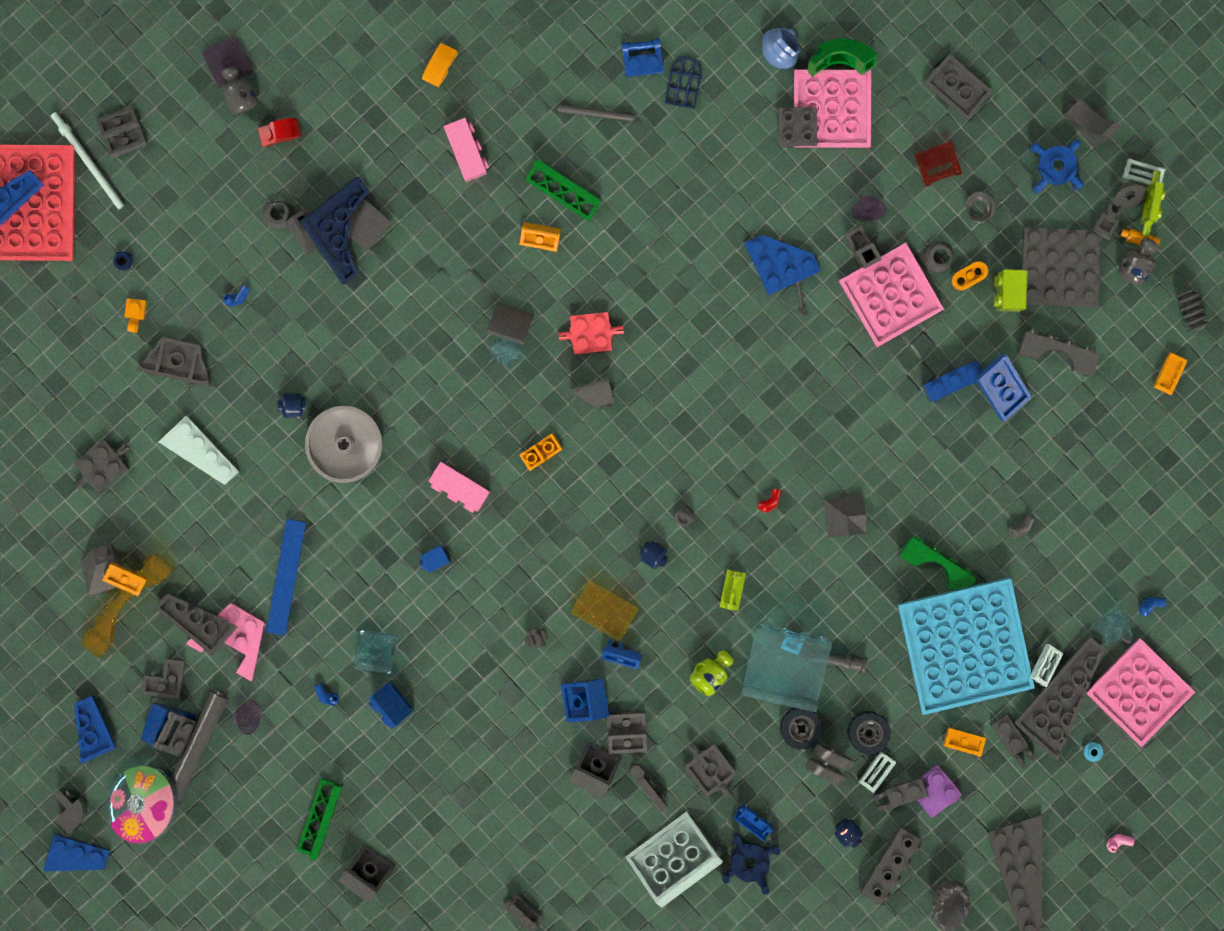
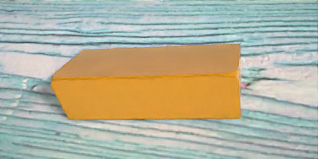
M524 222L519 245L557 252L561 229Z

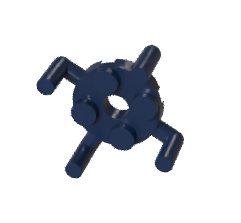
M735 833L733 840L737 848L732 855V868L722 873L723 882L729 883L730 878L736 875L745 882L757 881L762 893L768 894L769 887L763 877L769 870V856L781 853L779 846L774 844L764 849L755 843H744L741 836ZM748 857H753L756 860V864L753 867L745 865V860Z

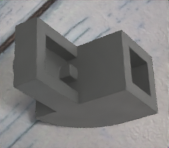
M862 225L844 234L853 256L863 269L882 260L874 243L870 242Z
M62 788L54 797L67 810L56 821L69 834L85 820L87 803L83 796L75 800L74 794L69 789Z

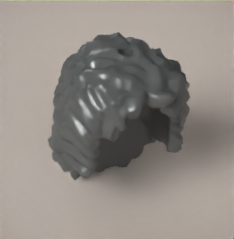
M955 880L943 881L939 884L933 896L932 910L934 915L932 917L938 928H941L942 931H956L957 928L961 927V923L965 922L964 917L969 915L971 903L969 900L970 895L968 894L969 890L967 886Z

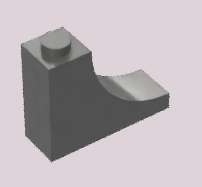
M1081 99L1077 102L1073 100L1065 108L1067 112L1063 115L1094 148L1108 140L1121 127L1117 121L1107 120L1097 114Z

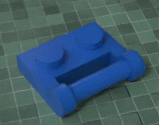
M660 38L636 43L621 42L626 77L664 73ZM655 48L654 54L629 57L628 51Z

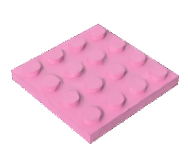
M794 70V107H817V146L793 147L870 148L871 70L864 75L859 74L856 70H822L814 77L808 73V70Z
M907 243L881 256L882 260L866 269L860 268L839 280L841 287L876 348L944 310Z
M1140 638L1086 691V694L1141 747L1195 693Z

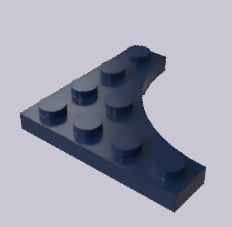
M360 177L352 179L300 221L341 284L348 283L359 273L352 260L351 253L348 251L347 237H349L351 215L362 199L369 193Z

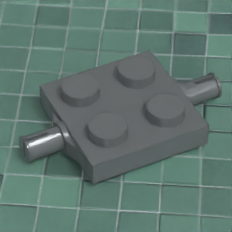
M104 439L78 459L74 464L81 472L82 477L73 483L76 488L79 489L88 483L99 493L128 471L129 468L122 459V455L130 450L129 447L125 448L128 445L124 443L116 450Z
M695 742L691 743L692 746L689 745L688 748L694 754V757L684 765L686 771L706 797L721 790L726 799L730 798L729 795L732 796L733 793L727 787V784L737 775L736 771L715 744L700 751Z

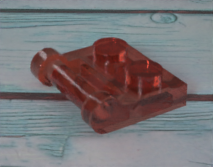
M951 141L914 155L925 187L931 186V183L947 177L962 174ZM951 162L952 168L931 176L928 175V170Z

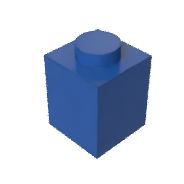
M442 545L420 556L422 560L419 561L423 570H428L429 573L451 562Z

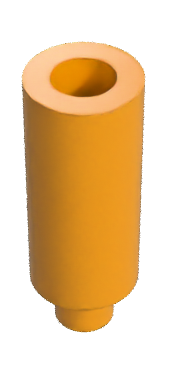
M1132 228L1129 231L1123 229L1120 235L1125 237L1127 242L1140 246V241L1146 237L1142 236L1141 231ZM1150 235L1149 237H1147V238H1149V239H1151V240L1157 242V243H1158V246H1159V244H1160V238L1155 237V236H1152V235Z

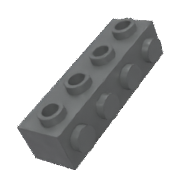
M899 825L860 887V893L880 906L882 902H886L891 895L889 891L892 886H896L901 879L900 873L910 865V857L913 853L916 854L921 846V839Z

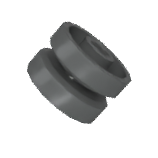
M817 743L813 754L822 761L810 758L805 768L834 784L843 786L847 776L838 768L850 771L855 761L836 749Z

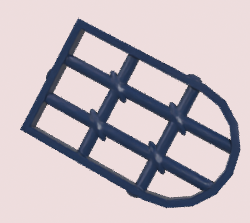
M682 57L673 64L670 71L666 104L695 109L700 80L702 79V69L694 58ZM685 59L692 60L689 73L683 72ZM682 60L679 71L673 70L675 65ZM695 63L699 67L700 75L693 74ZM673 73L679 74L676 87L670 86ZM683 75L689 76L686 89L680 88ZM693 77L699 78L697 91L690 90ZM669 89L676 90L674 102L667 101ZM680 91L686 92L684 104L677 103ZM690 93L696 94L694 106L687 105Z

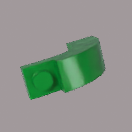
M846 38L828 40L818 45L817 55L815 54L809 59L808 73L814 77L826 67L840 63L849 65L859 74L864 75L876 66L878 53L868 45L857 40Z

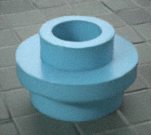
M1088 743L1084 748V756L1089 761L1096 762L1103 756V748L1098 743ZM1092 749L1097 750V753L1094 756L1091 755Z

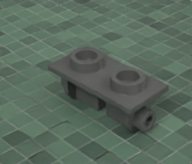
M517 893L503 906L528 931L536 930L539 923L544 919Z

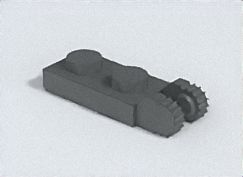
M1007 714L990 724L1011 756L1017 760L1022 768L1026 766L1024 760L1018 755L1022 750L1025 751L1027 757L1032 762L1036 760L1028 748V744Z
M634 764L631 766L633 777L660 812L667 809V799L661 792L658 794L655 791L654 787L656 785L650 777L645 778L644 769L641 765Z
M920 777L886 788V790L872 795L873 800H879L888 796L889 802L879 804L876 807L877 811H882L928 797L929 794L923 778Z

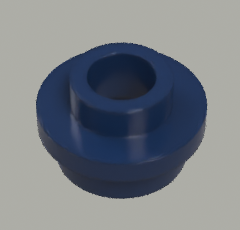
M120 251L114 256L113 263L119 270H128L133 264V258L128 252ZM125 257L127 262L121 264V259Z

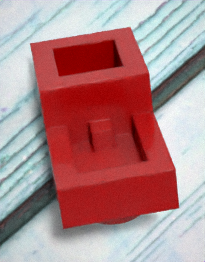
M298 118L276 120L270 122L269 125L258 128L262 147L302 137Z

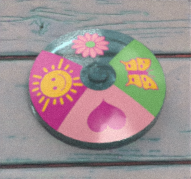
M135 766L121 773L113 782L106 802L108 821L114 832L123 840L137 844L150 843L161 838L173 824L178 807L177 793L171 779L163 771L150 766Z

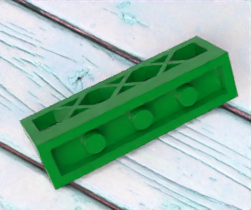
M538 159L534 162L533 168L525 181L588 222L601 204V200ZM536 170L544 175V182L536 183L531 180ZM548 183H558L561 192L551 193L548 189ZM563 194H575L577 202L568 204L565 202ZM588 203L593 206L588 216L581 212L579 204Z
M321 778L296 850L297 852L309 855V859L315 861L319 858L343 787L341 784ZM323 784L333 787L331 795L324 797L321 791ZM324 802L326 810L323 814L318 815L315 809L316 805ZM318 820L320 824L319 830L312 833L309 825L311 822ZM312 838L314 842L312 851L302 848L304 841Z

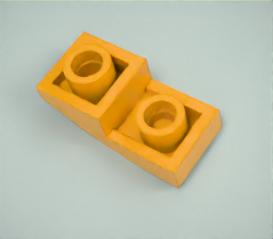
M440 43L424 71L422 80L439 87L447 76L448 68L457 57L458 51Z
M552 433L519 456L529 471H531L564 448L555 434Z

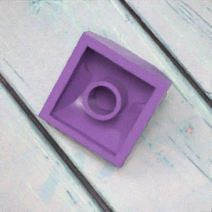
M936 764L921 776L928 791V797L917 801L929 816L933 818L947 806L955 803L962 794Z

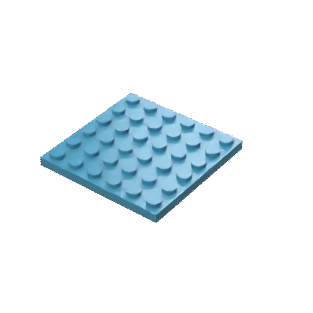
M1010 577L897 604L922 715L1035 688L1033 679L1029 678L1031 668Z

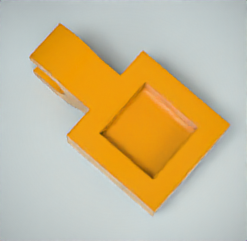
M127 298L124 315L125 318H130L127 331L138 333L139 320H145L146 300Z

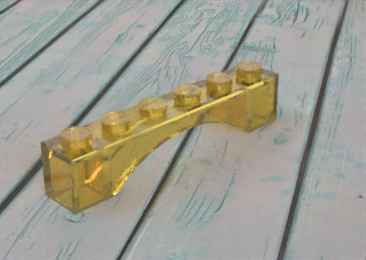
M153 554V556L149 555L143 561L144 567L140 571L137 569L135 572L147 577L142 588L143 590L152 585L163 583L175 568L160 555ZM120 589L118 592L120 596L116 600L112 599L106 606L108 610L105 614H100L94 621L96 625L91 630L87 629L82 635L83 640L80 644L97 658L102 657L114 643V631L119 614L134 594Z

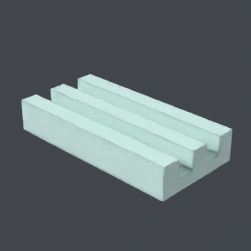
M1127 159V165L1122 178L1150 185L1151 180L1129 174L1131 172L1152 178L1153 174L1130 168L1131 165H1135L1152 171H1161L1159 182L1162 183L1166 169Z
M1046 644L1029 678L1047 687L1063 653L1052 645Z
M879 751L858 782L875 793L896 764V761L882 751ZM881 757H883L884 759L882 760V762H881V763L879 764V766L876 768V770H875L874 773L871 775V777L868 779V781L865 782V779L867 778V776H868V775L870 774V772L873 770V768H874L875 765L878 763V761L881 759ZM889 761L890 764L884 770V772L876 781L874 786L871 787L870 784L873 782V780L881 771L886 762Z

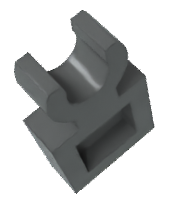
M1113 203L1106 207V214L1102 212L1092 228L1093 231L1107 240L1111 238L1119 223L1115 218L1122 213L1121 208L1116 213L1112 211Z

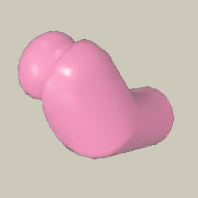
M1116 834L1107 841L1106 846L1108 851L1114 853L1122 844L1133 846L1135 838Z

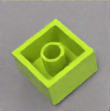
M1002 270L998 272L997 276L994 277V287H997V295H994L993 305L996 307V311L1020 312L1025 310L1027 270Z

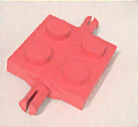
M608 312L570 316V331L558 332V336H562L559 337V340H571L574 354L611 351L612 335L624 334V330H621L623 326H611Z

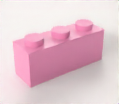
M463 118L445 125L444 129L465 182L486 175L485 169L489 167L485 157L481 158L478 152L482 149L478 139L474 140L471 134L475 132L471 121L467 122Z
M443 462L439 463L428 481L432 483L431 488L438 492L445 491L448 493L447 497L456 503L458 500L463 502V507L472 513L474 510L477 512L480 510L490 494L489 490Z

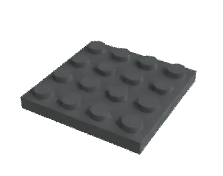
M1023 228L1022 270H1027L1026 305L1098 308L1101 235L1093 230Z

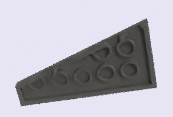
M1088 637L1050 680L1048 686L1040 691L1013 722L1056 761L1059 760L1061 750L1067 741L1069 731L1073 727L1085 693L1091 684L1090 681L1105 650L1091 637Z
M1039 814L987 831L1019 931H1042L1043 815Z

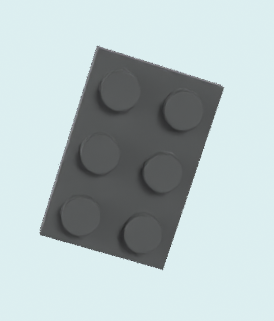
M951 54L946 57L924 82L925 86L966 122L993 92Z

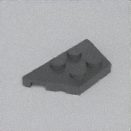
M162 337L155 348L149 352L147 358L137 367V371L210 387L201 345Z

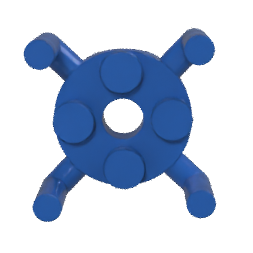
M1079 140L1071 142L1068 148L1055 146L1045 150L1038 143H1034L1029 147L1030 153L1037 152L1041 156L1037 169L1042 179L1032 188L1033 193H1039L1048 183L1059 186L1071 181L1074 190H1079L1084 186L1083 181L1075 175L1077 172V158L1074 152L1081 144ZM1059 160L1062 162L1063 168L1061 171L1053 168L1054 161Z

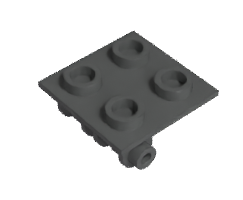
M817 107L778 108L779 146H783V148H791V146H817Z

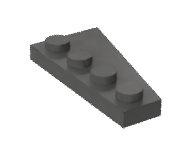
M168 593L155 607L157 611L213 657L238 628V626Z

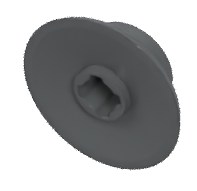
M1126 182L1118 188V192L1114 197V204L1119 208L1136 206L1146 198L1148 191L1144 186L1138 185L1135 182Z

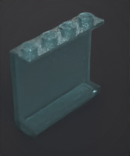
M768 624L757 625L741 695L817 712L830 651L832 650V642L825 637L812 638L807 633H791V630L780 628V630L773 629Z

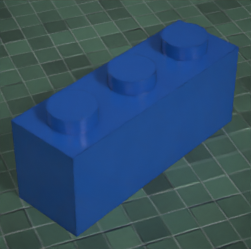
M976 360L923 384L922 388L928 401L933 402L975 383V377L982 370Z

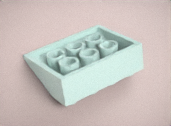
M687 811L625 857L655 903L661 908L723 863L718 853Z

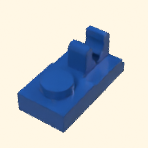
M609 639L607 647H604L601 659L638 670L642 655L633 650H622L623 643L621 642L617 648H614L611 645L612 640Z

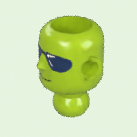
M722 650L717 653L715 660L710 658L703 660L695 666V670L691 673V684L703 695H713L727 680L728 675L725 668L731 666L734 659L730 654Z

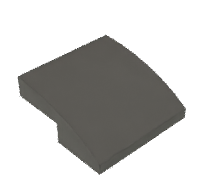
M132 106L97 119L101 135L105 140L112 159L148 145Z
M363 199L351 215L349 237L368 252L393 223L367 200Z
M498 302L487 333L523 345L534 314Z
M645 711L609 712V717H607L609 754L647 752Z

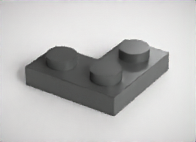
M166 658L163 677L144 675L141 694L181 699L186 661Z

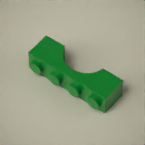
M910 536L898 554L899 557L915 567L927 561H933L941 565L946 573V587L952 591L973 586L977 580L973 576V571L966 567L961 569L957 566L958 562L951 557L944 558L941 556L942 551L936 547H927L925 545L926 541L919 536L915 538Z

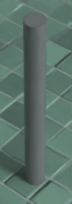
M558 104V112L634 122V114Z

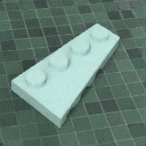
M185 416L159 441V443L224 485L240 472L188 416Z

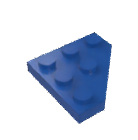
M761 235L744 243L768 295L821 271L813 253Z

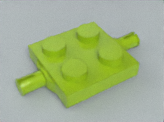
M1153 171L1150 185L1147 186L1148 193L1145 198L1141 224L1144 225L1142 236H1150L1151 225L1157 222L1162 215L1160 203L1165 197L1166 190L1163 188L1164 183L1159 182L1161 171Z

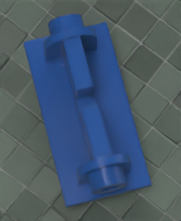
M741 805L733 819L764 842L767 835L774 829L772 823H769L762 817L758 818V814L749 808L748 805Z

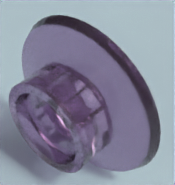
M874 196L862 197L852 208L853 217L860 221H875L886 213V206Z
M248 700L235 711L234 721L243 734H252L259 726L261 710L257 702Z

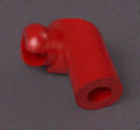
M772 488L770 499L760 501L758 509L764 513L775 509L779 503L781 490Z

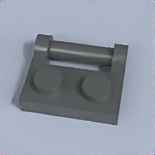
M169 710L167 714L168 719L157 741H154L152 746L180 757L197 722Z

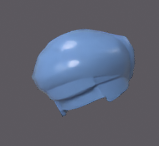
M776 28L767 31L763 35L762 52L770 65L778 69H788L796 64L801 48L798 45L797 33L793 29Z

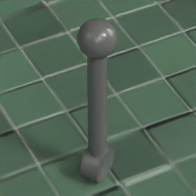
M798 281L796 286L800 305L799 315L805 316L807 311L803 305L801 281Z

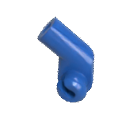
M242 285L238 293L225 294L223 302L231 307L241 305L251 289Z
M1146 598L1140 604L1139 613L1142 616H1149L1154 607L1166 606V598Z

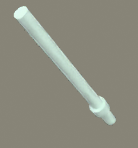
M57 112L53 113L51 117L59 127V132L68 139L71 145H74L75 151L118 210L123 208L125 205L73 135L69 124L65 123Z

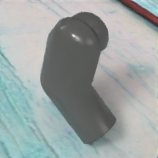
M1026 516L1022 525L1017 527L1012 525L1009 527V535H1012L1014 538L1027 535L1035 519Z

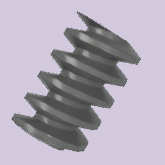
M1194 290L1175 295L1178 298H1182L1178 302V305H1184L1180 312L1187 313L1182 317L1184 320H1189L1184 324L1185 327H1191L1187 332L1206 327L1210 324L1209 321H1203L1208 315L1201 314L1206 309L1203 306H1199L1203 299L1196 298L1201 295V292H1195Z

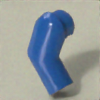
M322 683L314 687L321 703L330 706L338 704L339 696L326 692Z

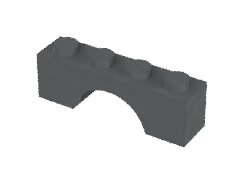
M1029 329V332H1023L1017 355L1036 360L1046 351L1055 350L1067 357L1072 372L1088 377L1094 375L1100 354L1095 353L1096 349L1086 346L1082 349L1077 347V343L1066 341V343L1059 342L1058 337L1048 335L1046 338L1040 336L1041 332Z

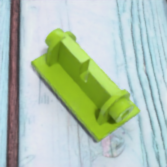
M727 569L719 607L739 610L746 573Z

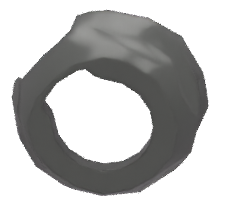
M974 192L967 198L965 207L972 221L986 223L995 214L994 200L987 193ZM975 201H982L986 205V212L983 215H972L970 212V206Z
M272 201L265 207L263 212L266 224L277 230L287 228L285 223L291 216L295 215L292 206L285 201ZM276 204L283 205L285 210V216L281 220H274L270 214Z
M942 241L930 244L924 253L926 267L932 272L946 271L953 260L952 248ZM943 249L949 256L946 264H938L934 261L933 255L936 250Z

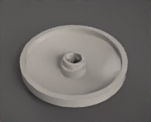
M350 406L333 407L319 414L308 428L305 439L306 455L314 470L322 477L339 483L358 481L371 473L377 466L383 449L381 431L374 419L366 412Z

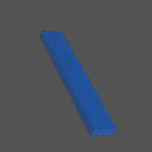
M291 519L286 521L266 630L268 633L286 635L307 522Z

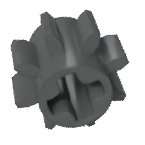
M536 627L526 631L527 636L524 637L526 646L531 645L532 650L546 645L544 640L548 639L545 630L541 631L540 627Z

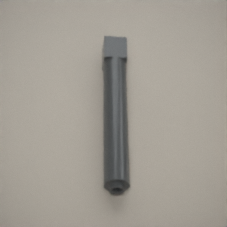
M216 689V692L211 691L170 778L169 785L173 793V811L168 826L175 818L182 803L181 800L229 700L226 697L227 693Z

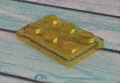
M589 580L570 613L620 642L639 608Z

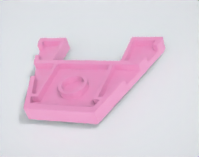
M231 603L217 617L238 626L225 643L246 655L236 673L252 681L265 622ZM192 639L187 642V645L199 652H203L204 649Z

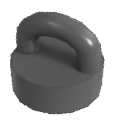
M682 506L675 513V520L679 525L688 527L695 520V515L689 507Z

